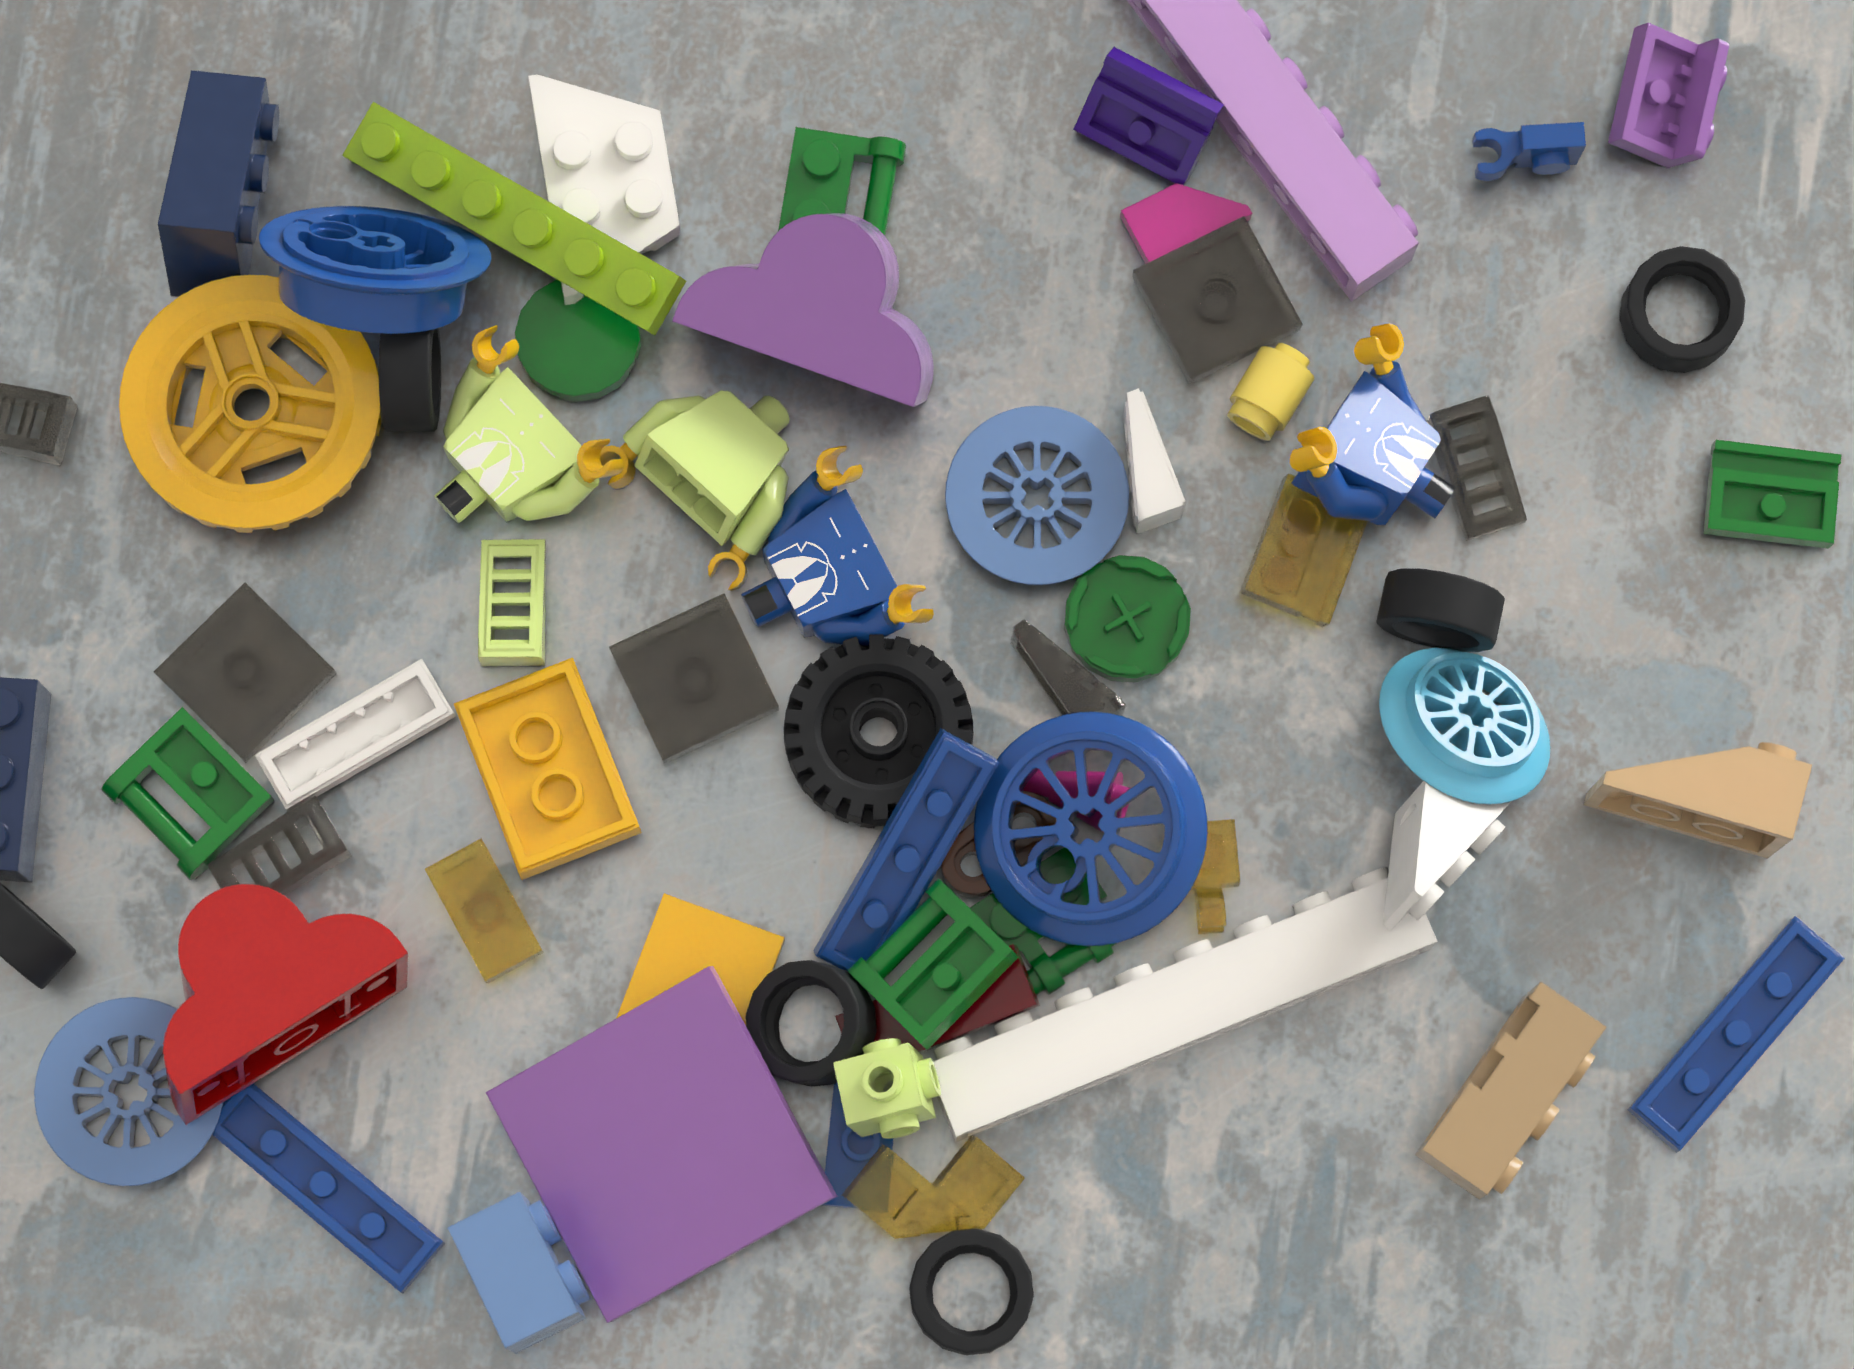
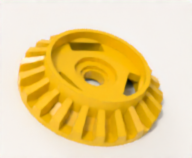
M268 275L226 277L195 287L176 298L150 321L139 336L130 352L120 386L119 411L124 441L132 460L146 482L169 506L179 513H184L198 520L203 525L215 529L217 526L234 529L237 533H253V530L272 528L276 531L290 527L289 523L304 517L311 519L323 512L325 505L337 496L341 498L351 488V482L361 468L365 469L371 458V449L376 436H379L382 423L377 365L362 333L321 324L292 311L280 299L279 277ZM279 338L293 342L327 370L315 385H312L270 350ZM195 368L205 370L193 428L175 425V418L182 386L190 371ZM247 389H260L266 392L270 398V405L265 415L252 421L238 417L234 410L237 397ZM303 451L306 463L294 472L277 480L258 484H246L243 471Z

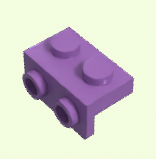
M1651 23L1634 27L1608 143L1666 168L1702 159L1714 135V125L1712 122L1718 95L1727 77L1725 63L1729 43L1716 38L1697 44Z

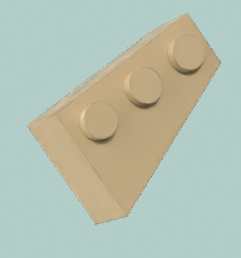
M1540 982L1522 997L1415 1155L1479 1200L1488 1195L1492 1188L1502 1194L1523 1165V1161L1518 1159L1516 1154L1529 1136L1538 1141L1548 1129L1560 1110L1553 1105V1102L1566 1084L1574 1088L1584 1076L1596 1057L1589 1051L1607 1027L1543 982Z

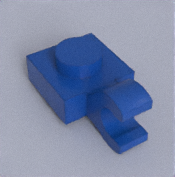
M1584 122L1521 125L1519 131L1504 132L1494 128H1485L1475 132L1472 139V147H1490L1498 154V160L1493 163L1484 162L1477 164L1475 178L1482 181L1496 180L1502 177L1512 164H1515V168L1532 167L1533 173L1539 175H1552L1569 170L1570 165H1577L1586 147Z

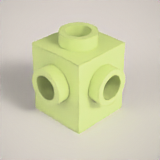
M894 1038L875 1041L862 1048L863 1055L833 1062L846 1125L860 1137L881 1133V1137L887 1139L903 1137L917 1132L920 1129L919 1122L936 1118L932 1098L941 1095V1088L935 1065L931 1058L923 1059V1056L909 1042L901 1044L900 1039Z

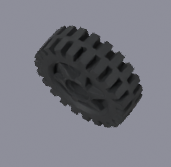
M883 634L869 635L868 646L859 645L857 637L844 640L843 645L835 649L830 647L822 652L819 659L813 664L810 663L802 672L800 680L794 685L789 696L784 720V744L791 770L804 793L809 795L814 804L824 812H830L840 821L845 823L853 822L860 824V827L874 829L875 826H885L940 728L973 745V718L967 694L961 681L957 680L953 669L944 660L940 661L934 656L932 650L922 644L920 647L911 644L910 639L896 636L895 639L884 638ZM872 718H885L893 723L897 734L890 743L883 746H874L862 738L860 730Z

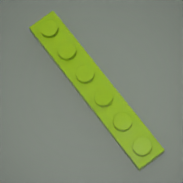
M372 102L342 154L343 157L654 336L687 282L674 272L375 102Z

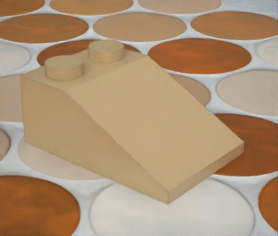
M1761 742L1758 744V748L1748 746L1606 771L1586 793L1583 805L1768 859L1794 837L1812 764L1795 760L1797 752L1788 747Z

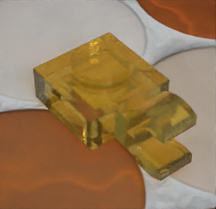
M1235 819L1207 821L1208 833L1205 855L1199 874L1191 890H1194L1198 934L1224 933L1226 911L1222 888L1239 887L1240 885Z

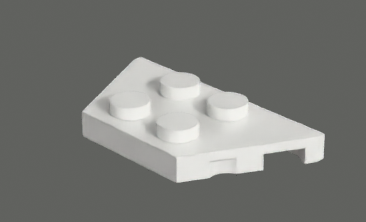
M541 75L528 76L548 201L640 254L656 251L679 236L680 224L660 110ZM561 282L565 305L574 304L584 297L583 294Z

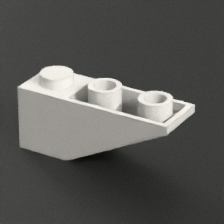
M1423 781L1395 813L1383 926L1391 931L1408 912L1418 921L1444 893L1436 882L1440 879L1446 886L1450 887L1475 860L1467 850L1471 847L1480 855L1505 829V826L1496 818L1512 801L1500 804L1467 802L1449 796Z

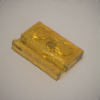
M1288 473L1282 478L1240 593L1296 617L1302 616L1312 620L1316 625L1324 628L1330 624L1368 521L1330 516L1318 497L1291 484L1296 476Z

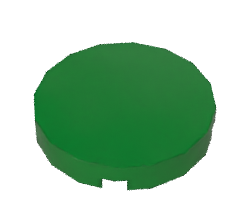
M556 279L535 291L520 311L515 329V339L520 347L517 354L519 362L531 382L544 392L546 390L550 394L559 396L560 399L572 402L600 399L619 388L630 375V370L635 365L636 358L638 360L642 345L639 326L585 295L576 303L565 305L561 282Z
M1118 555L1106 559L1104 562L1096 564L1093 568L1077 578L1065 606L1064 630L1074 655L1089 671L1110 681L1136 683L1162 673L1177 660L1190 630L1191 608L1182 587L1176 582L1177 579L1166 567L1146 557Z

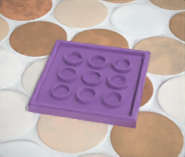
M708 966L486 1092L607 1323L613 1322L837 1197L714 966Z

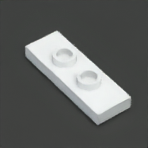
M420 659L255 754V757L285 809L290 813L456 716L423 659Z

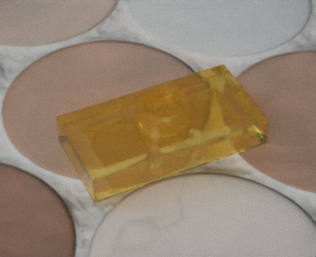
M482 838L425 868L428 877L487 984L543 954L538 941Z

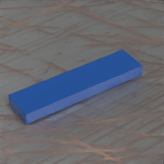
M940 728L814 948L815 956L847 971L860 957L866 961L915 911L999 765L995 757Z
M1796 916L1791 918L1627 1110L1676 1153L1679 1152L1845 958Z
M254 1083L223 1102L220 1117L212 1135L402 1294L445 1244Z

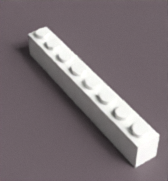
M1383 867L1351 881L1354 891L1331 900L1328 891H1324L1293 904L1292 908L1295 915L1272 924L1269 916L1264 915L1241 924L1233 929L1236 937L1235 940L1212 948L1209 939L1186 946L1173 953L1176 963L1153 972L1150 964L1146 963L1122 972L1113 978L1117 987L1093 997L1089 987L1067 994L1054 1001L1057 1011L1033 1021L1030 1011L1003 1020L994 1025L997 1033L995 1037L973 1045L970 1036L948 1042L934 1050L937 1060L933 1061L941 1088V1095L937 1099L955 1142H958L1424 953L1438 942L1425 913L1417 921L1408 912L1391 931L1383 926L1388 869Z

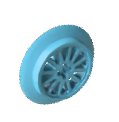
M1429 648L1403 657L1387 673L1382 683L1379 698L1382 725L1395 752L1423 781L1449 796L1478 804H1500L1519 799L1532 791L1540 783L1545 775L1550 759L1551 747L1548 728L1539 707L1527 688L1504 666L1478 654L1448 648ZM1482 689L1486 690L1490 694L1488 696L1484 695ZM1496 702H1499V703H1501L1502 705H1501V706H1497V705H1495V703H1496Z

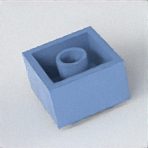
M518 1192L447 1227L498 1335L507 1350L517 1354L586 1319L580 1304L590 1300L589 1294L574 1264H571L569 1260L561 1264L559 1263L552 1245L562 1241L546 1206H543L540 1200L531 1204L521 1192Z

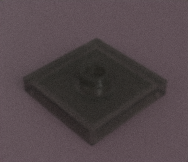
M1245 216L1133 270L1132 277L1189 384L1257 352L1261 346H1269L1302 328L1303 324Z
M246 583L236 590L154 671L157 677L245 763L337 674L334 668Z
M725 593L609 646L614 661L664 764L779 710V705Z

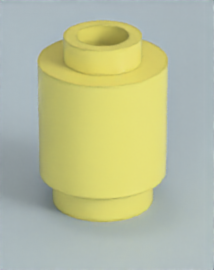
M1277 343L1275 348L1261 346L1230 396V401L1233 405L1227 413L1228 418L1245 432L1262 440H1271L1276 430L1283 431L1314 381L1313 374L1307 369L1310 363L1309 359L1297 349L1284 343Z

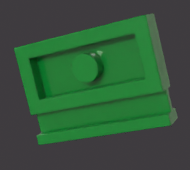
M1724 440L1714 441L1711 445L1710 455H1712L1711 470L1708 476L1703 534L1829 549L1834 544L1839 491L1838 470L1842 454Z

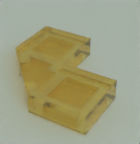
M974 1135L968 1138L932 1184L889 1147L882 1144L843 1192L842 1196L885 1233L894 1239L946 1231L974 1228L984 1229L1025 1177Z

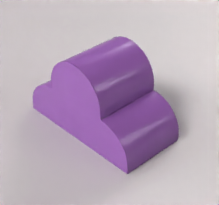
M815 214L790 222L770 240L759 264L723 267L708 272L697 279L683 294L672 320L678 324L912 407L927 400L933 381V356L927 339L912 320L892 309L899 287V266L895 252L888 239L878 228L868 221L850 214Z

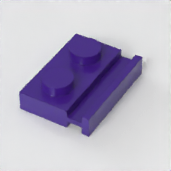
M1113 47L1106 55L1103 62L1104 65L1092 86L1073 130L1173 183L1185 185L1196 166L1224 104Z

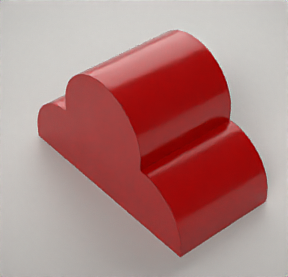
M232 885L219 889L202 899L191 910L180 932L178 956L186 1001L171 1018L163 1044L168 1085L176 1111L184 1124H189L407 988L408 952L399 939L383 924L356 914H334L308 923L301 911L290 899L271 888L261 885Z

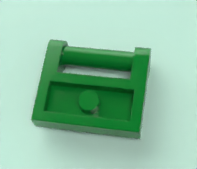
M796 127L778 231L790 222L808 215L846 214L855 161L872 164L863 219L873 224L886 235L896 168L904 164L906 144L890 137L866 138Z
M183 707L106 780L101 788V791L114 804L122 802L179 859L177 868L189 880H194L205 872L216 860L218 854L274 801L272 796ZM152 770L211 827L198 841L141 785L142 780Z
M939 878L925 891L929 897L866 961L860 957L847 970L927 1050L1019 957ZM949 915L955 922L890 986L884 979Z

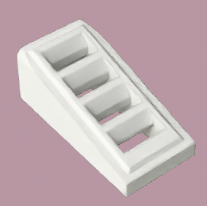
M1139 388L1127 392L1123 413L1132 519L1137 534L1181 519L1186 502L1144 392H1140Z

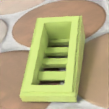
M545 539L481 540L478 660L481 666H545ZM531 557V569H495V558ZM495 582H531L530 592L495 593ZM495 606H530V616H495ZM529 629V640H495V630Z

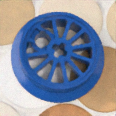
M333 206L299 210L271 220L261 229L259 234L262 250L271 260L279 265V296L288 308L305 318L321 324L368 333H415L433 330L452 323L462 314L468 282L486 272L492 259L487 245L477 236L461 227L426 215L387 208Z
M1077 712L1058 716L1032 727L1021 734L997 758L999 765L976 804L974 843L977 859L987 885L1005 910L1017 921L1030 930L1058 942L1081 946H1103L1129 940L1149 931L1166 919L1182 903L1191 890L1203 863L1208 833L1207 813L1204 798L1193 771L1178 750L1163 736L1146 725L1124 716L1103 712ZM1091 750L1112 753V759L1097 793L1091 797L1089 794L1085 754ZM1072 752L1075 755L1078 784L1077 798L1071 797L1050 768L1051 761ZM1125 761H1130L1145 774V778L1112 803L1107 804L1106 798L1121 764ZM1040 770L1061 798L1064 803L1063 808L1058 809L1023 793L1024 787L1037 771ZM1148 789H1156L1163 807L1161 814L1117 818L1119 810ZM1017 803H1023L1056 818L1057 822L1052 826L1013 830L1015 807ZM1097 811L1100 812L1103 817L1100 819L1098 826L1104 832L1102 839L1096 842L1087 838L1081 844H1078L1075 838L1079 833V829L1073 823L1075 817L1081 813L1090 818ZM1159 824L1165 826L1163 846L1158 853L1119 836L1120 829ZM1043 837L1032 848L1027 864L1022 867L1014 848L1016 840ZM1114 845L1154 862L1153 869L1141 884L1135 885L1111 852ZM1055 847L1067 848L1072 853L1076 864V869L1071 879L1060 884L1049 883L1043 877L1040 868L1044 854ZM1100 856H1103L1127 890L1124 896L1106 903H1102L1100 900L1096 859ZM1087 874L1089 903L1087 905L1064 902L1065 894L1077 889Z

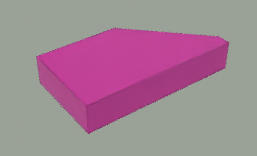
M1178 183L1122 209L1120 213V218L1148 270L1251 220L1252 216L1248 205Z

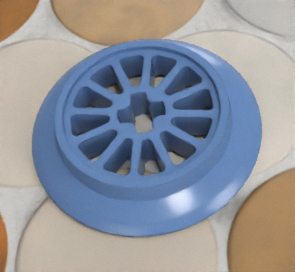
M1025 406L991 417L980 424L963 441L948 471L945 490L946 509L949 522L957 540L969 556L981 567L992 574L1012 582L1027 585H1049L1064 582L1085 573L1109 553L1117 542L1127 518L1129 484L1123 462L1110 440L1092 423L1063 409L1049 406ZM1026 448L1032 449L1033 470L1028 471L1025 469L1015 451ZM1041 448L1058 452L1050 468L1046 471L1041 469ZM1006 458L1018 478H1013L994 466L1001 459ZM1066 458L1071 459L1079 467L1061 478L1055 477ZM991 478L1008 488L1010 492H985L983 486L986 479ZM1082 478L1087 480L1090 488L1089 492H1065L1063 490ZM1027 485L1035 490L1040 489L1043 485L1049 487L1051 490L1048 495V503L1051 507L1047 510L1039 505L1032 507L1030 510L1025 508L1023 504L1026 499V492L1023 488ZM984 504L1012 505L992 518L986 516L983 507ZM1063 504H1088L1091 506L1089 516L1083 518L1063 506ZM1014 517H1019L1020 519L1008 538H1003L994 529ZM1055 517L1063 519L1080 530L1072 538H1067ZM1027 524L1033 526V548H1025L1015 544ZM1042 524L1048 526L1059 545L1042 548Z
M138 997L107 1000L75 1015L56 1033L47 1046L40 1061L35 1080L34 1103L36 1115L42 1133L51 1149L67 1166L91 1180L109 1185L138 1186L166 1178L182 1169L199 1154L209 1141L219 1120L223 1102L187 1125L184 1124L179 1115L176 1116L157 1104L159 1098H171L169 1089L158 1088L161 1082L167 1080L166 1068L151 1074L163 1053L164 1037L168 1024L177 1011L171 1005L157 1000ZM128 1038L127 1063L122 1066L112 1047V1043ZM145 1038L155 1041L154 1046L142 1065L138 1066L140 1039ZM100 1049H103L112 1066L110 1074L99 1070L89 1063V1060ZM88 1070L103 1079L104 1085L101 1087H78V1082L82 1071ZM132 1075H140L138 1085L147 1091L144 1102L139 1100L133 1101L129 1110H122L123 1099L114 1094L115 1087L118 1083L128 1084L131 1081ZM79 1096L103 1097L101 1103L81 1114L79 1113L77 1098ZM110 1111V1116L98 1136L95 1137L87 1129V1123ZM151 1111H155L173 1121L171 1129L162 1137L159 1136L149 1117ZM139 1118L150 1138V1143L134 1148L135 1123ZM121 1119H124L122 1147L118 1148L108 1145L109 1138Z

